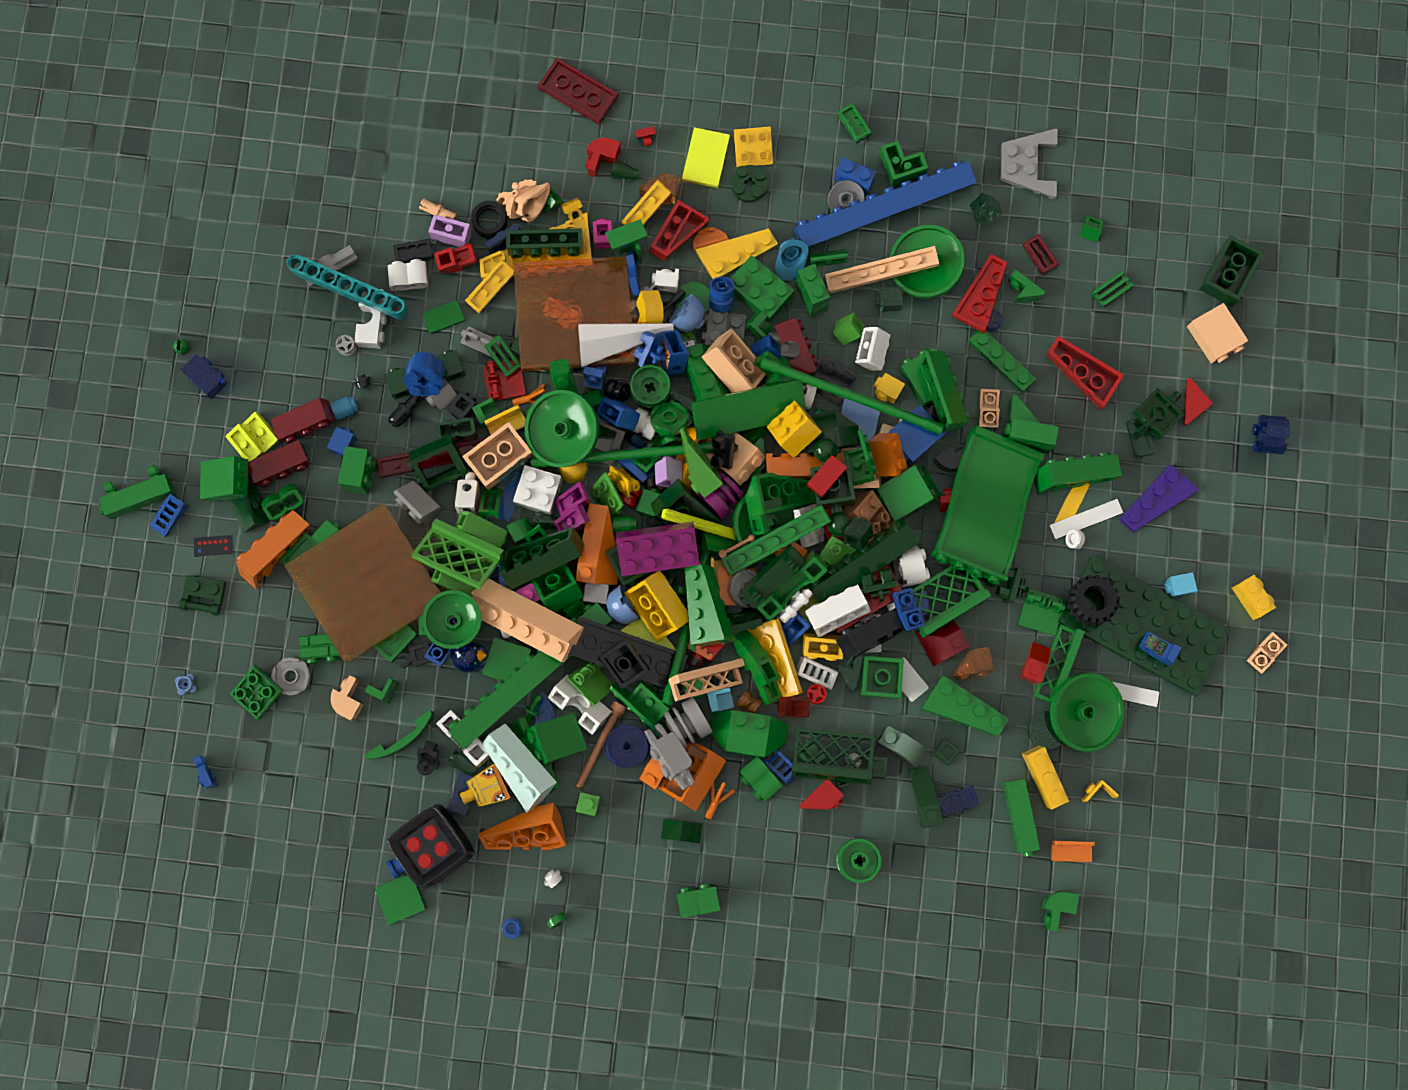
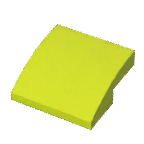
M254 412L243 424H237L225 436L241 457L248 459V461L265 455L280 442L277 440L273 429L259 412Z

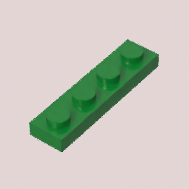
M977 331L969 339L968 342L1021 393L1036 380L987 331L986 333Z

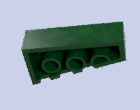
M571 527L508 548L505 551L499 574L509 589L512 590L565 563L577 559L582 555L584 543L575 528Z

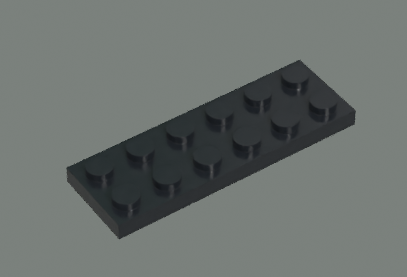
M580 616L577 618L576 623L583 626L584 629L577 644L572 645L568 655L606 668L599 657L623 639L628 638L651 669L648 673L638 678V680L665 689L676 653L675 650ZM686 654L684 657L680 674L683 673L685 667V663L688 655Z

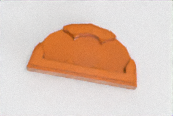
M706 227L695 236L693 251L729 239L726 233H723L721 230L715 227Z

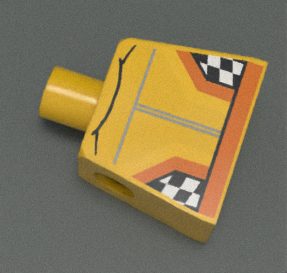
M495 764L488 766L466 781L469 790L460 793L463 804L474 800L477 807L510 798Z

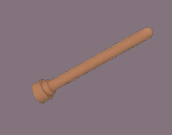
M613 701L610 707L612 708L611 715L576 782L578 789L584 786L618 717H621L622 714L624 715L627 707Z

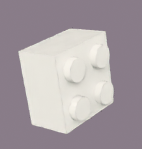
M525 465L513 500L515 506L552 516L556 505L555 499L558 498L563 479L560 475Z

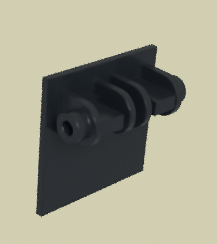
M825 354L813 376L849 389L858 373ZM819 388L816 390V393L839 406L844 399Z

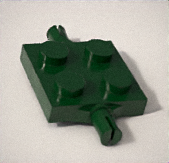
M1157 388L1132 412L1142 422V425L1136 430L1139 435L1142 436L1147 430H1150L1160 440L1185 415L1175 403L1181 398V394L1176 396L1179 393L1178 391H1175L1169 397Z

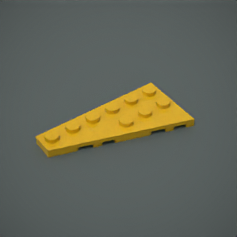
M587 212L576 219L566 221L558 227L550 228H582L584 254H579V256L575 257L565 254L559 257L542 255L535 258L525 255L521 258H514L509 256L507 249L498 251L479 260L482 280L501 259L517 271L513 276L593 268Z

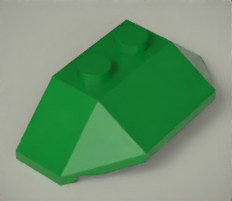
M729 710L712 713L710 728L713 733L710 735L714 737L725 752L765 758L786 745L789 725L772 716Z

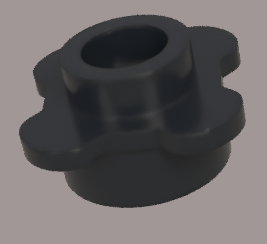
M365 374L354 378L356 382H353L352 385H355L356 389L371 384L369 381L371 377H366Z

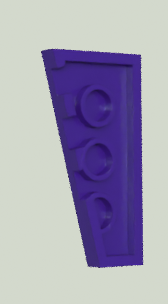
M1170 464L1119 520L1134 532L1199 489Z

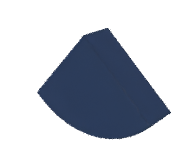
M628 431L625 433L624 439L629 443L632 442L638 449L647 447L634 433Z

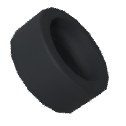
M484 201L473 209L471 222L475 231L480 236L493 238L499 231L506 229L507 216L504 208L499 203ZM487 210H494L500 216V223L495 228L484 229L479 224V216Z

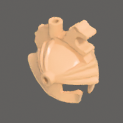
M525 179L519 182V184L514 182L512 184V189H514L512 192L498 194L496 201L505 207V212H507V216H510V219L522 217L523 221L530 222L536 219L543 210L549 196L550 184L537 185L536 181Z

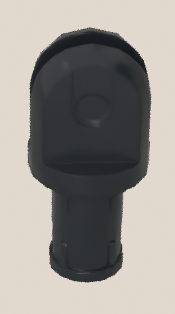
M411 395L405 403L399 402L397 404L398 407L388 418L389 423H393V427L401 426L409 417L413 416V410L424 400L423 397Z

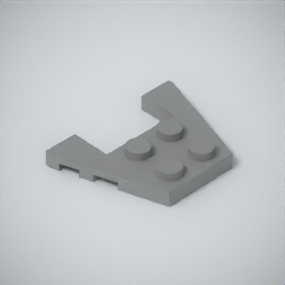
M1058 129L1003 142L1001 144L1000 181L1020 188L1030 189L1033 193L1039 195L1041 193L1055 200L1057 197V181L1037 180L1038 147H1056Z

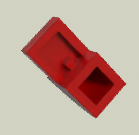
M471 243L455 249L450 247L434 253L438 270L442 273L459 272L463 270V267L478 262Z

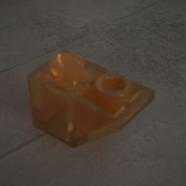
M661 173L639 187V194L643 197L654 183L659 180L672 192L663 204H676L681 184L680 176Z
M990 647L969 650L952 673V677L964 680L969 679V675L977 674V677L989 676V672L994 670Z

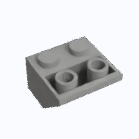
M414 480L393 492L397 496L395 500L406 512L410 509L409 514L419 525L423 522L427 526L443 511Z

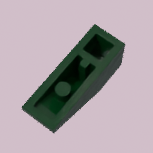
M928 766L909 769L921 828L943 824L939 802Z

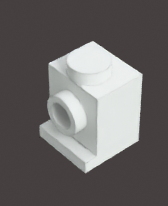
M661 269V271L656 270V273L652 274V284H655V289L663 292L677 293L679 269H675V272Z

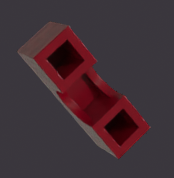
M796 317L776 324L775 328L781 343L794 341L800 347L799 354L789 360L791 368L806 374L817 371L815 366L819 364L815 354L811 356L809 348L812 346L808 337L804 338L802 331L805 329L801 319L797 320Z

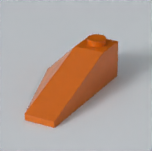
M589 503L587 515L590 521L585 524L582 539L584 547L582 555L578 559L576 581L617 585L618 575L605 552L616 546L609 506Z
M554 802L536 806L526 813L525 811L478 835L486 850H510L511 847H523V850H529L530 847H541V850H551L565 847L567 844L562 818Z

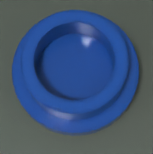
M510 918L504 922L502 931L506 937L516 938L522 932V924L518 919Z

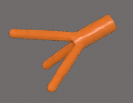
M546 384L541 385L529 395L512 399L513 405L534 404L536 400L532 398L545 392Z
M713 782L710 787L711 803L704 817L712 820L718 805L735 793V790L732 789L720 798L726 785L723 782L715 797Z

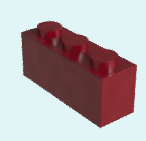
M319 397L271 419L277 440L289 444L297 441V438L313 434L314 430L329 427L330 423L335 422L329 400Z
M297 440L248 461V470L254 484L258 487H267L274 480H282L289 477L290 473L306 470L307 466L311 465L304 445Z

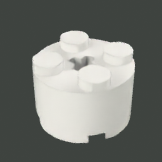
M918 546L912 547L893 560L896 579H901L902 582L900 584L901 588L919 585L930 579L929 570L925 568L924 560H926L925 550L919 549Z

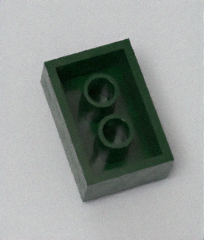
M1230 235L1223 243L1199 290L1233 307L1241 298L1264 252Z

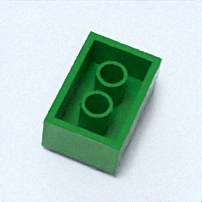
M752 255L730 278L734 282V296L755 313L763 311L767 315L765 319L769 323L774 320L794 296V289Z

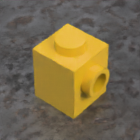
M885 373L883 377L879 376L874 384L876 390L874 393L878 399L894 404L905 383Z

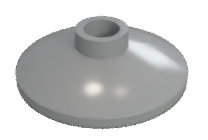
M851 180L838 182L832 187L828 196V204L831 211L840 206H843V209L850 207L849 203L860 199V202H863V190L856 182ZM846 194L847 198L842 201V196Z

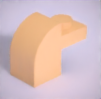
M349 675L348 678L343 680L340 692L335 689L332 690L331 704L339 715L355 722L364 704L351 698L360 680Z

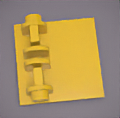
M771 126L734 129L736 167L773 164Z

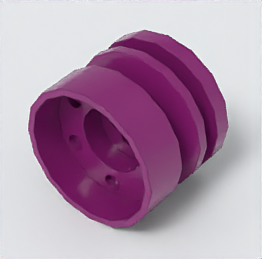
M718 470L723 483L720 487L705 498L700 492L697 494L694 491V493L722 520L730 512L726 503L728 502L732 506H736L738 504L736 499L740 501L744 495L729 476Z

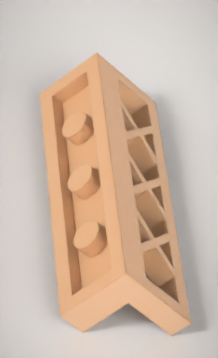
M743 658L677 674L669 678L675 701L742 684L738 668L745 666ZM729 671H733L734 682L725 678ZM713 675L720 679L717 686L709 682ZM696 680L704 684L700 691L693 687ZM678 684H682L685 687H687V691L684 695L680 696L677 687Z

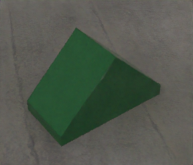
M663 819L661 839L700 843L702 824Z

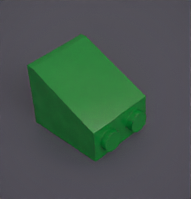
M914 465L879 488H876L881 503H885L888 509L886 511L894 521L909 517L939 501L940 496H942L925 465Z

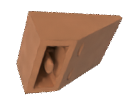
M873 490L856 494L855 504L846 506L843 509V513L847 514L852 522L849 533L862 543L869 542L878 532L885 531L894 522Z

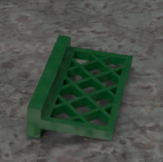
M797 727L792 776L871 785L875 735ZM800 733L809 734L813 740L804 746L799 740ZM822 736H828L832 740L825 748L818 741ZM842 738H848L852 743L845 750L838 744V741ZM861 740L871 741L870 748L864 752L857 745ZM814 742L821 748V751L815 756L807 749ZM835 744L841 753L832 758L826 750ZM855 746L861 755L852 760L846 752ZM803 751L811 758L806 763L797 762L798 755ZM822 753H825L831 760L825 765L820 764L816 760ZM842 755L850 762L845 767L839 766L836 762ZM864 757L869 763L868 769H860L856 762Z

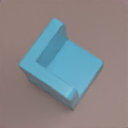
M730 688L707 693L712 713L734 708Z

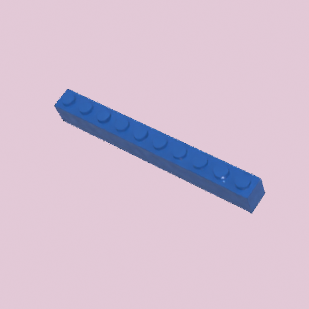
M963 160L952 164L953 168L946 170V167L935 170V175L929 176L928 173L919 176V181L914 183L908 180L901 183L902 187L895 189L893 186L883 190L885 194L878 196L877 193L867 196L866 201L860 202V199L849 203L850 207L843 209V206L832 209L833 213L827 216L824 212L816 215V220L811 222L808 219L798 222V227L794 228L797 239L805 242L809 247L975 184L977 182L970 162L963 163Z

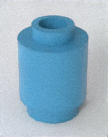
M346 396L330 403L333 415L337 420L355 414L354 412L358 411L353 396L349 398Z

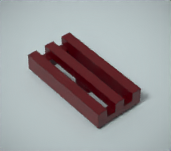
M1040 234L1023 243V247L1042 276L1059 266V263ZM1037 240L1038 244L1040 245V247L1042 248V250L1044 251V253L1046 254V256L1048 257V259H1049L1050 262L1052 263L1051 265L1048 263V261H1047L1046 258L1044 257L1043 253L1041 252V250L1038 248V246L1036 245V243H1035L1034 241Z

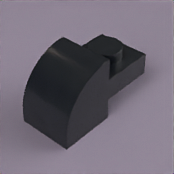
M950 447L937 455L933 462L942 471L949 473L957 472L965 447L956 453Z

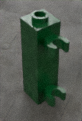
M789 544L739 590L742 596L740 598L747 607L751 605L755 609L793 573L798 571L806 560L792 544Z

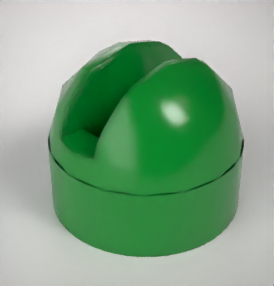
M177 339L173 343V349L177 354L185 355L189 352L190 345L184 339Z

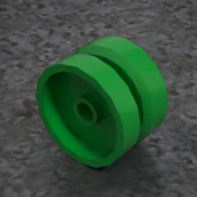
M852 839L846 841L839 848L836 855V865L845 879L856 883H864L872 880L878 874L881 868V855L879 849L872 842L866 839ZM860 857L862 862L857 864L854 862V859Z

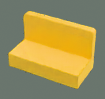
M516 405L484 422L492 435L508 422L518 432L525 428L526 419L519 405Z

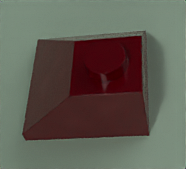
M954 620L925 638H922L919 633L920 630L915 632L933 667L970 647L961 628Z

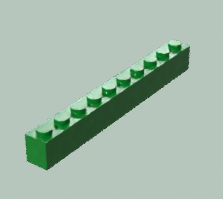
M597 602L594 605L589 603L581 610L583 614L580 617L605 626L612 620ZM575 615L571 621L576 623L578 617ZM542 651L535 656L530 654L523 661L525 663L524 666L520 669L515 667L509 673L510 678L505 682L503 679L494 686L496 690L490 695L488 692L479 699L481 703L474 708L472 705L464 712L465 717L460 721L458 719L454 720L448 726L450 730L447 733L464 750L563 662Z

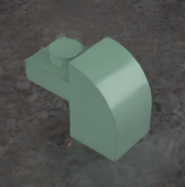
M890 726L886 728L878 742L914 766H917L926 751L916 740Z

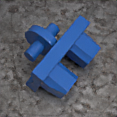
M650 331L642 333L640 339L646 346L645 348L638 346L633 354L639 359V366L657 364L658 360H665L666 354L663 352L664 347L661 345L664 334L661 332L654 334Z

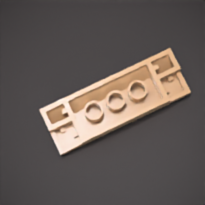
M489 578L480 590L476 588L471 592L473 594L472 598L480 608L482 621L561 662H565L572 645L577 644L584 629L583 626Z

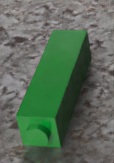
M1022 779L1003 783L1017 853H1023L1024 857L1035 855V851L1040 850L1026 781Z

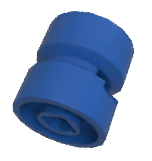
M720 276L712 279L710 282L709 307L715 312H728L733 307L734 282L730 278Z

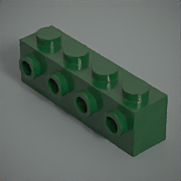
M582 228L506 230V249L509 256L514 258H521L525 255L535 258L542 255L559 257L565 254L575 257L579 256V254H584Z

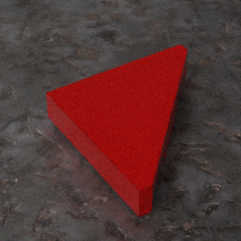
M1190 377L1186 380L1184 426L1213 404Z

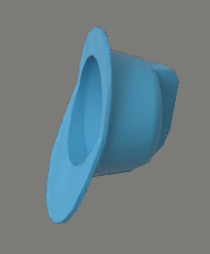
M791 238L781 244L775 263V272L780 279L784 281L796 279L797 271L804 268L809 252L805 242Z

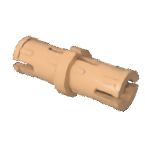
M425 198L420 203V210L432 215L457 220L455 218L458 217V214L445 209L441 204H434Z

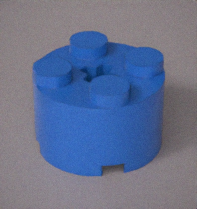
M429 352L414 354L407 362L404 383L410 394L413 396L438 395L443 386L444 362L440 358L438 360L434 357V354Z

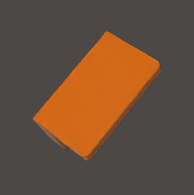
M1051 841V861L1092 862V846H1095V842Z

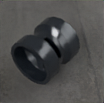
M608 380L604 386V394L610 399L616 398L619 401H626L630 395V386L625 382Z

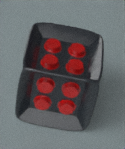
M435 804L424 810L396 830L386 840L399 864L420 890H427L430 886L440 882L476 854L465 833L442 804Z

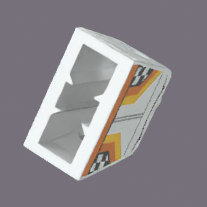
M473 472L465 474L464 480H458L455 500L458 517L462 511H468L479 516L480 487L478 481H476V474Z

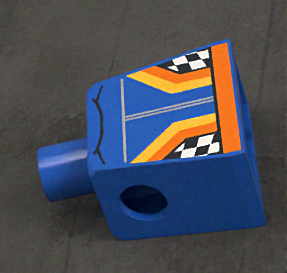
M678 330L661 332L665 335L661 345L664 347L663 352L666 354V358L660 361L669 378L685 372L689 355Z

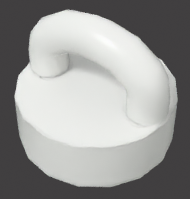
M1073 529L1067 533L1065 541L1068 547L1080 549L1085 542V536L1082 531Z

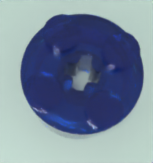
M1259 415L1258 424H1254L1252 434L1256 436L1253 451L1283 455L1288 444H1284L1285 439L1289 438L1290 435L1289 420L1283 416Z

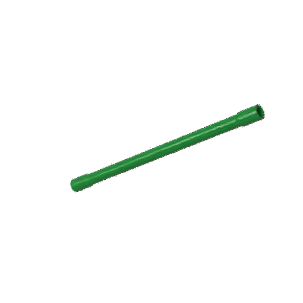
M763 357L760 368L782 374L915 424L940 435L943 430L944 424L923 418L782 365L780 362Z
M712 442L697 444L705 454L715 452ZM683 445L593 452L581 463L685 454ZM535 456L531 457V467H549V465L541 462Z
M702 551L699 564L708 566L711 553ZM689 621L682 626L669 678L681 672L690 638ZM668 679L661 703L673 706L674 696Z

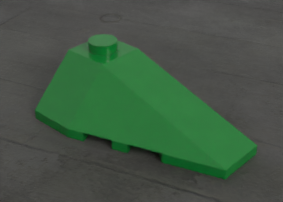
M775 473L753 476L745 497L749 517L813 503L812 489L807 486L810 480L796 479L786 475H776Z

